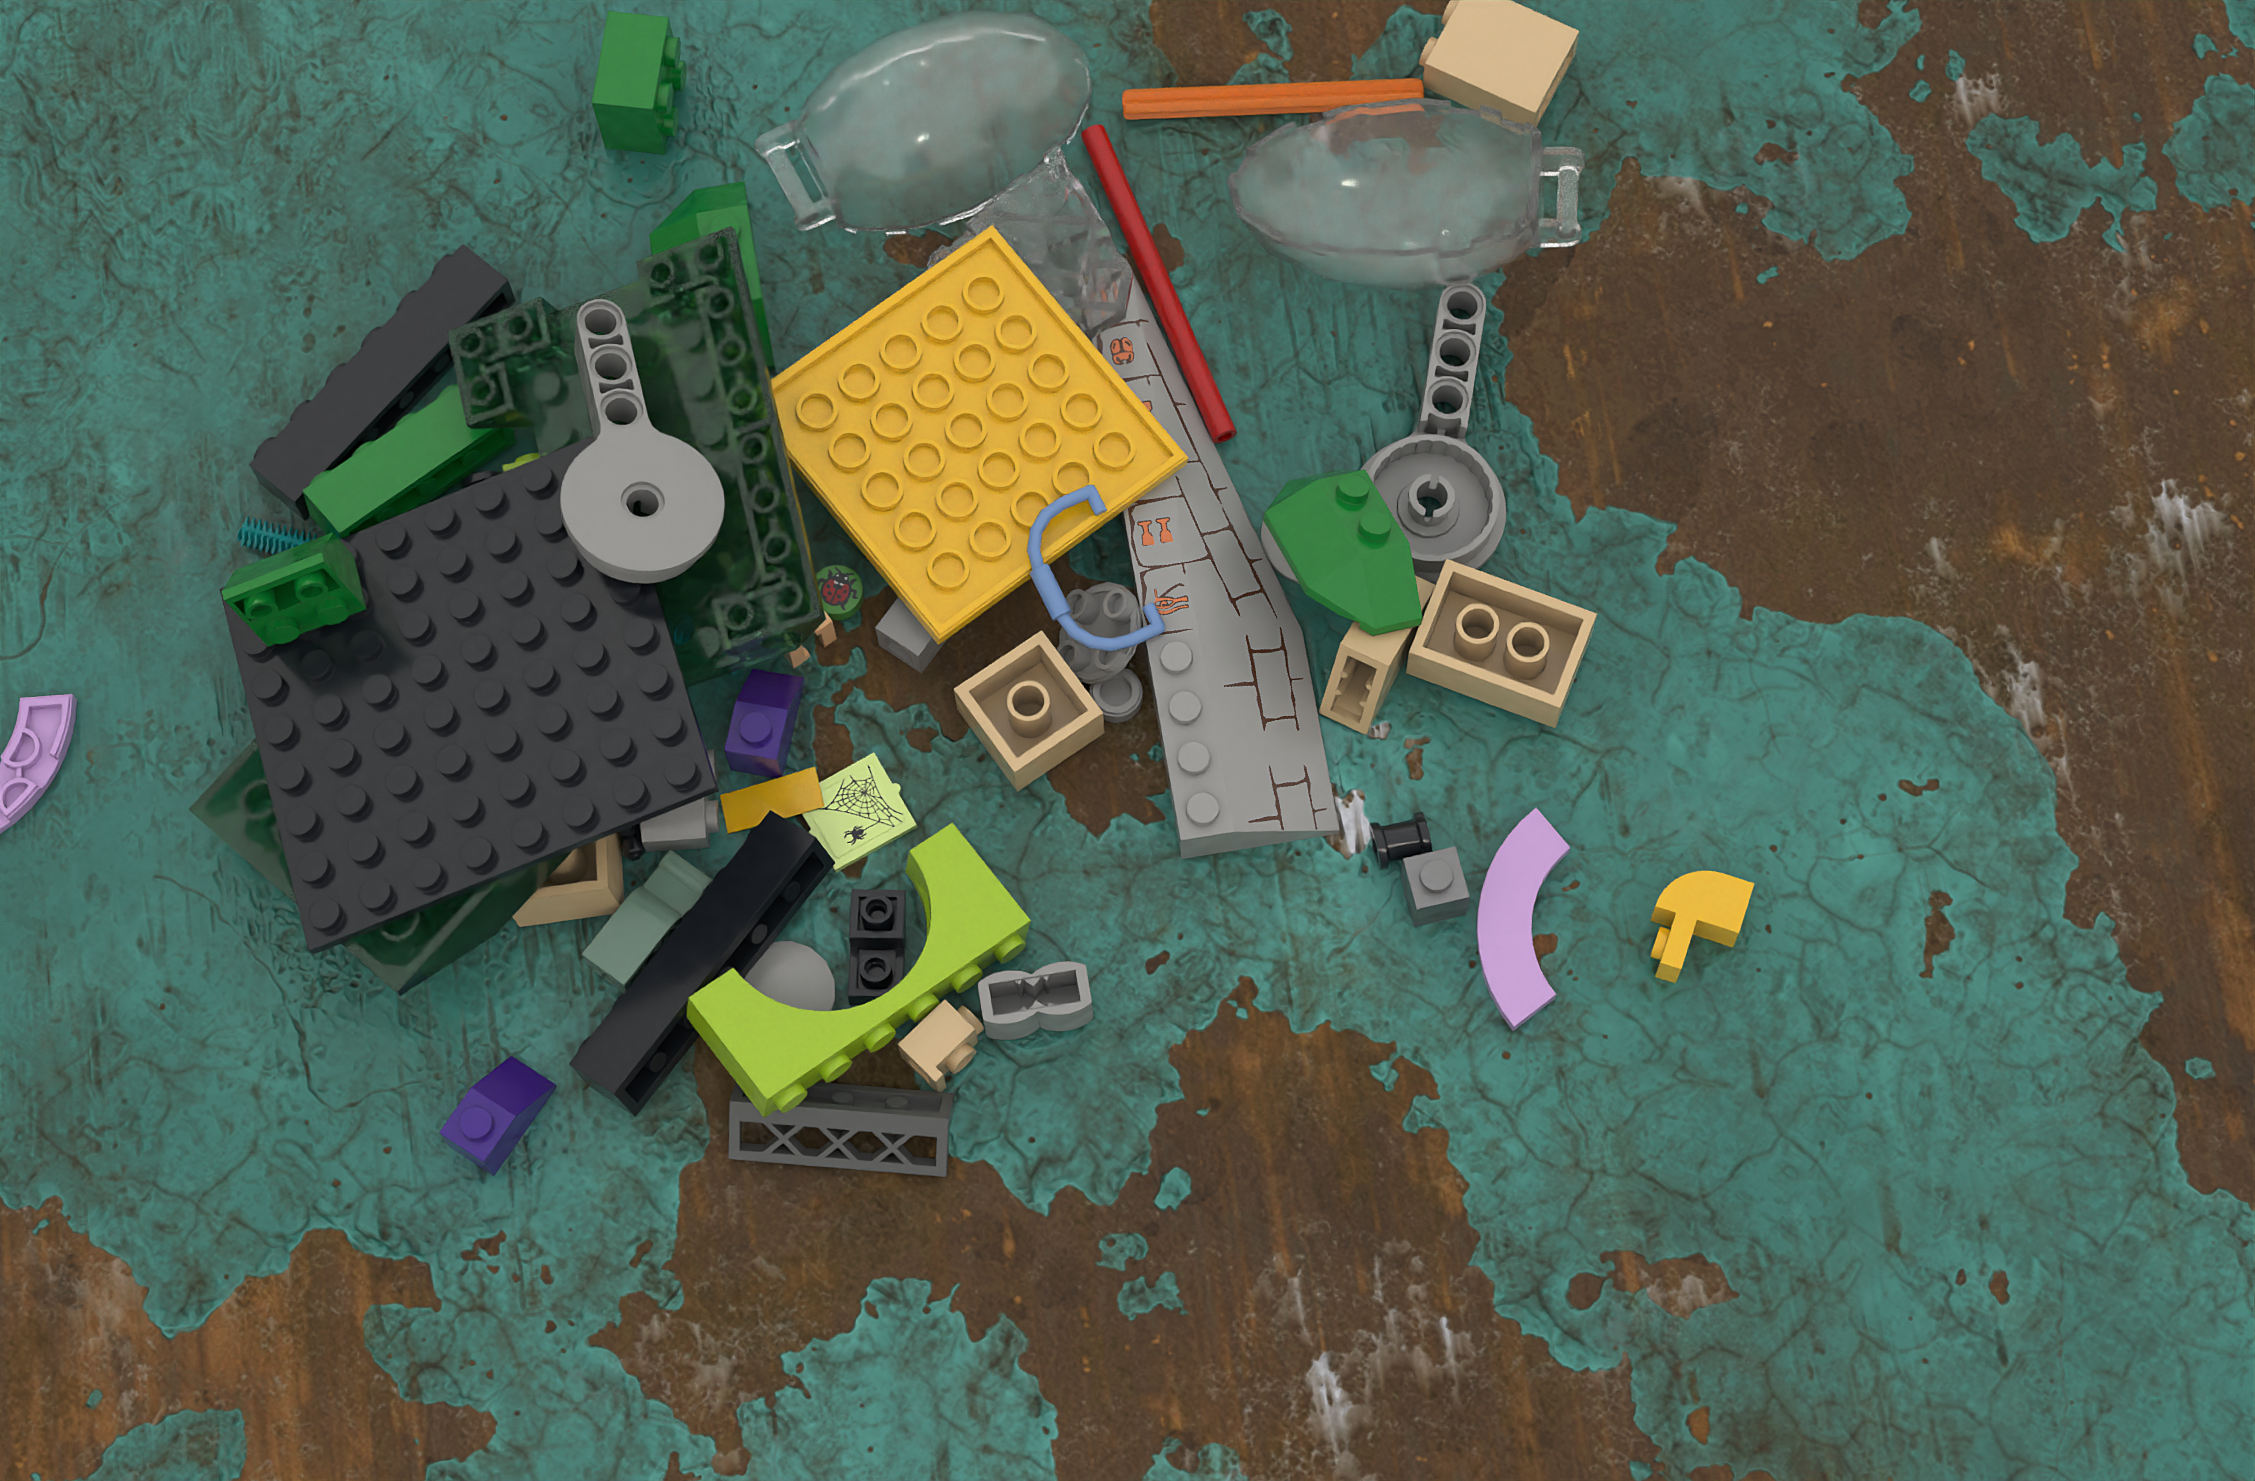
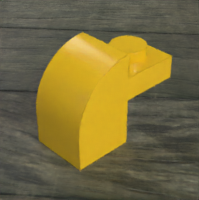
M1695 871L1671 882L1659 896L1650 919L1652 922L1670 927V929L1659 927L1650 955L1651 958L1660 960L1655 977L1676 984L1692 935L1733 948L1740 932L1755 883L1716 871Z

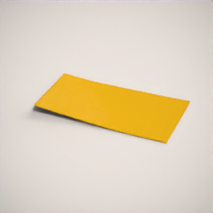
M815 766L720 795L728 834L756 827L770 810L783 818H788L825 807Z

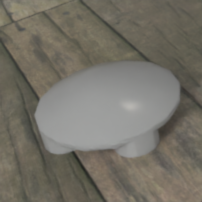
M1105 582L1091 586L1086 591L1075 589L1065 598L1072 611L1069 614L1080 628L1094 636L1114 638L1127 635L1141 628L1142 613L1137 599L1123 585ZM1061 627L1059 646L1056 650L1080 682L1093 685L1109 681L1122 671L1134 655L1137 645L1116 651L1092 649L1071 638L1064 628Z
M793 941L773 942L744 978L746 982L765 996L791 1007L814 1011H832L835 1003V979L827 962L811 947Z

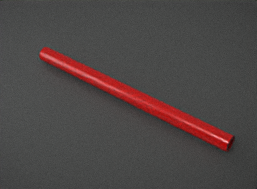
M1101 124L1088 127L1081 133V138L1213 443L1226 442L1237 434L1236 428L1105 127Z

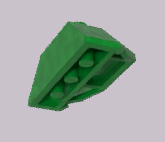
M745 181L695 189L649 234L664 332L669 336L680 334L694 351L702 350L707 344L715 341L727 340L733 343L743 341L752 373L776 370Z
M1337 470L1289 480L1264 512L1263 521L1305 594L1336 614L1360 623L1359 628L1372 636L1421 625L1423 616L1410 544L1366 470Z

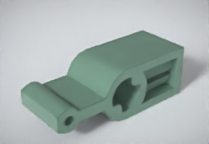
M670 850L662 858L659 866L644 885L636 888L629 894L581 954L587 966L625 993L644 970L649 958L659 951L679 926L684 914L694 907L710 887L713 880Z

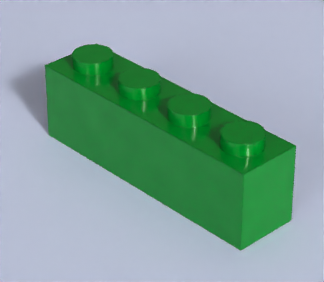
M474 375L460 384H452L445 388L435 401L419 412H412L401 418L395 428L376 441H369L361 445L351 458L333 470H326L318 474L311 481L310 485L302 490L310 517L326 535L333 532L340 540L423 506L516 443L511 417Z

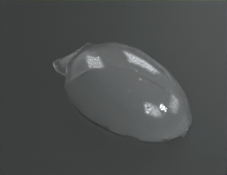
M960 10L886 33L839 62L807 96L799 118L762 134L754 142V147L759 156L766 157L795 212L793 221L799 231L810 230L832 219L835 220L839 229L856 234L858 230H885L886 234L909 233V229L921 228L936 222L941 226L972 216L1028 183L1047 165V159L1063 143L1067 145L1074 138L1092 99L1088 58L1073 40L1033 13ZM792 145L798 149L824 199L812 203L784 149Z
M1408 98L1342 106L1323 112V120L1296 128L1295 121L1276 129L1246 149L1247 156L1244 158L1238 171L1231 173L1227 179L1228 189L1238 218L1264 249L1274 257L1329 281L1406 292L1472 283L1513 262L1530 248L1568 247L1577 244L1581 240L1582 228L1577 222L1579 173L1585 167L1584 152L1576 147L1569 146L1542 147L1541 131L1528 121L1520 124L1504 119L1502 111L1484 105L1480 106L1479 111L1467 108H1453L1450 105V100ZM1558 175L1556 218L1544 219V176Z

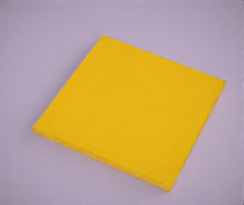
M993 225L743 399V406L761 426L762 431L938 645L1031 578L1029 573L1032 571L1027 552L1029 531L1042 509L1058 498L1087 485H1094L1107 509L1106 512L1095 516L1088 500H1085L1063 510L1052 518L1042 533L1040 547L1043 562L1049 565L1179 471L1188 462V456Z

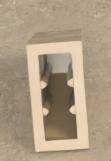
M1415 575L1422 616H1424L1436 585ZM1354 621L1340 643L1319 714L1367 735L1409 653L1419 626L1372 636L1359 628L1360 623Z

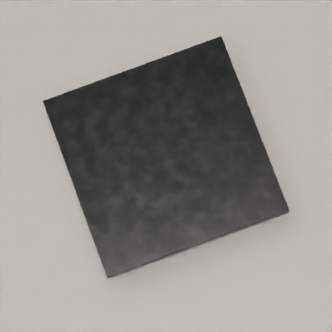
M594 435L340 539L354 556L366 605L365 610L349 615L346 620L340 623L324 625L300 634L291 642L274 644L268 647L224 601L222 595L223 588H220L308 950L313 955L719 792L656 583L625 582L600 572L581 555L563 524L560 510V494L564 476L574 459L595 441Z

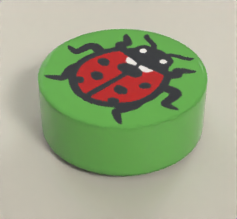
M831 565L820 570L812 580L810 592L831 620L850 618L861 608L864 601L863 585L859 575L853 569L844 565Z

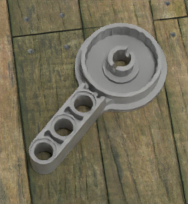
M1457 282L1449 285L1441 295L1434 319L1418 424L1415 431L1409 437L1389 444L1379 450L1361 469L1366 470L1410 544L1415 575L1435 585L1446 559L1479 570L1494 554L1506 523V502L1501 484L1484 458L1468 446L1465 441L1486 311V299L1482 291L1475 285L1467 282ZM1463 309L1470 314L1471 318H1455L1449 313V310ZM1445 355L1457 356L1463 361L1464 365H1447L1441 357ZM1447 402L1454 406L1457 412L1444 414L1439 412L1433 404ZM1422 497L1435 498L1441 503L1442 508L1434 510L1432 517L1427 518L1425 517L1426 508L1419 504L1418 499Z
M595 299L585 303L578 311L575 333V355L595 441L574 459L564 476L560 494L561 517L568 535L581 555L600 572L625 582H660L686 571L712 546L723 522V488L717 473L702 454L687 443L661 433L652 426L644 402L625 316L621 308L615 303L608 300ZM594 332H602V333H604V334H606V335H596V334H593V333H594ZM611 376V377H614V378H617V379H616V380H607V379H604V378H602V377ZM614 421H623V422L628 423V424H627V425H617V424H614V423H612V422H614ZM640 501V511L650 516L639 517L632 514L634 503Z

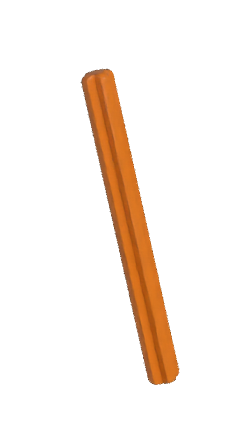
M1407 78L1126 89L1122 94V111L1125 119L1134 120L1419 109L1424 102V87L1421 79Z

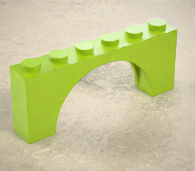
M953 822L909 851L905 873L915 886L923 905L926 919V943L919 959L910 972L887 993L875 1000L849 1009L836 1011L805 1010L788 1006L765 996L753 988L732 968L688 997L687 1019L763 1118L777 1109L781 1113L793 1109L805 1099L808 1094L806 1090L821 1079H824L826 1083L837 1079L852 1065L851 1059L865 1049H868L870 1053L881 1049L894 1038L896 1028L909 1019H912L914 1023L922 1021L940 1004V998L954 989L957 993L966 991L983 976L982 970L996 960L1004 964L1016 957L1025 948V940L1031 920Z

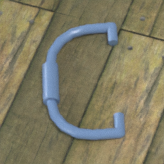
M1087 485L1058 498L1040 511L1029 531L1027 552L1032 571L1029 574L1052 620H1058L1071 638L1088 648L1116 651L1133 647L1165 631V624L1154 602L1142 608L1150 623L1149 625L1119 637L1106 638L1094 636L1080 628L1069 615L1072 611L1049 565L1044 564L1040 551L1042 533L1050 520L1063 510L1088 500L1095 516L1107 511L1094 485Z

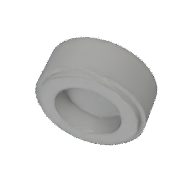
M1124 668L1109 681L1091 684L1090 696L1103 712L1104 720L1119 723L1131 719L1138 713L1143 702V689L1136 674Z

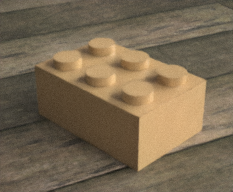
M1446 559L1424 613L1422 623L1419 625L1409 650L1406 673L1556 728L1592 636L1597 613Z

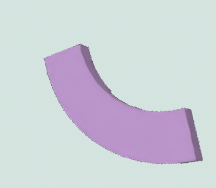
M73 694L20 698L19 712L13 734L0 756L2 759L0 762V834L14 825L35 805L56 777L65 759L74 730L77 699Z
M1537 808L1519 822L1497 851L1481 890L1477 912L1476 937L1482 975L1493 1002L1512 1031L1516 1030L1556 997V993L1548 984L1536 959L1531 931L1532 913L1536 897L1543 882L1553 868L1569 854L1570 847Z

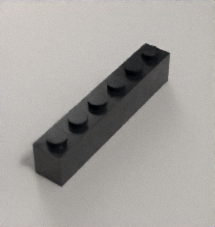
M464 244L453 254H447L442 257L433 268L431 277L418 291L413 290L406 294L398 304L396 313L383 327L379 326L370 331L363 340L361 349L347 364L342 363L334 368L329 374L323 389L312 400L302 402L294 410L290 417V423L276 437L266 439L258 447L254 454V460L249 465L259 483L305 521L310 514L302 490L308 487L311 481L321 472L333 470L351 458L361 445L369 441H376L395 428L398 421L420 402L516 302L508 279Z
M771 810L760 824L750 831L745 843L729 863L716 874L710 887L694 907L684 914L679 926L659 951L649 958L644 970L628 990L615 1001L612 1010L594 1033L583 1041L578 1053L570 1061L569 1065L591 1088L633 1116H637L700 1036L686 1017L688 997L732 968L744 979L835 864V861L818 839Z

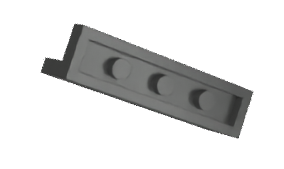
M817 1082L806 1090L808 1092L807 1096L796 1107L785 1113H781L777 1109L763 1118L740 1086L735 1083L729 1102L728 1159L946 1177L949 1133L954 1113L955 1093ZM742 1121L764 1123L776 1136L766 1144L742 1143ZM803 1127H816L830 1141L820 1149L806 1148L793 1135ZM858 1131L873 1132L885 1145L875 1153L859 1152L848 1139ZM912 1136L937 1137L936 1158L914 1157L902 1144Z

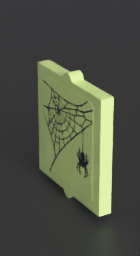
M875 753L819 782L825 807L802 813L810 828L809 833L818 839L835 861L833 869L836 873L917 828L916 822L900 797V785L897 783L892 784Z

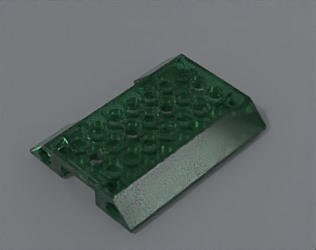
M732 226L635 261L640 280L560 310L542 297H538L447 331L466 425L471 429L534 428L539 456L542 457L594 435L575 355L578 311L585 303L595 299L608 300L621 308L630 333V342L644 402L652 426L661 433L687 443L702 454L717 473L724 493L723 522L712 546L683 573L664 581L655 582L687 688L795 651L826 620L736 230ZM594 332V333H593V334H596V335H606V334H604V333H602V332ZM611 376L602 377V378L607 379V380H616V379H617V378H614V377H611ZM614 421V422H612V423L617 424V425H627V424H628V423H625V422H623V421ZM640 501L634 503L633 510L636 516H650L640 511ZM685 619H693L695 631L691 639L684 644H676L674 641V631L677 625Z

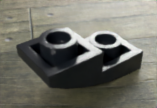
M852 889L849 1005H863L875 1000L890 991L904 978L906 937L905 890Z

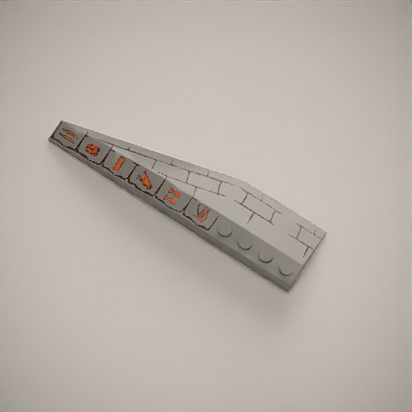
M1131 267L1080 275L1091 343L1188 456L1187 465L1121 512L1135 597L1142 613L1141 628L1150 624L1142 608L1153 602L1165 624V631L1143 643L1181 859L1339 834L1337 814L1301 627Z

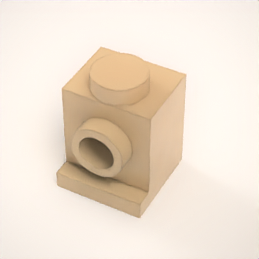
M944 999L898 1043L901 1058L935 1092H942L947 1088L944 1075L949 1070L953 1074L958 1073L972 1060L976 1054V1050L973 1047L978 1043L977 1036L985 1028L965 1006L962 1005L958 1010H955Z

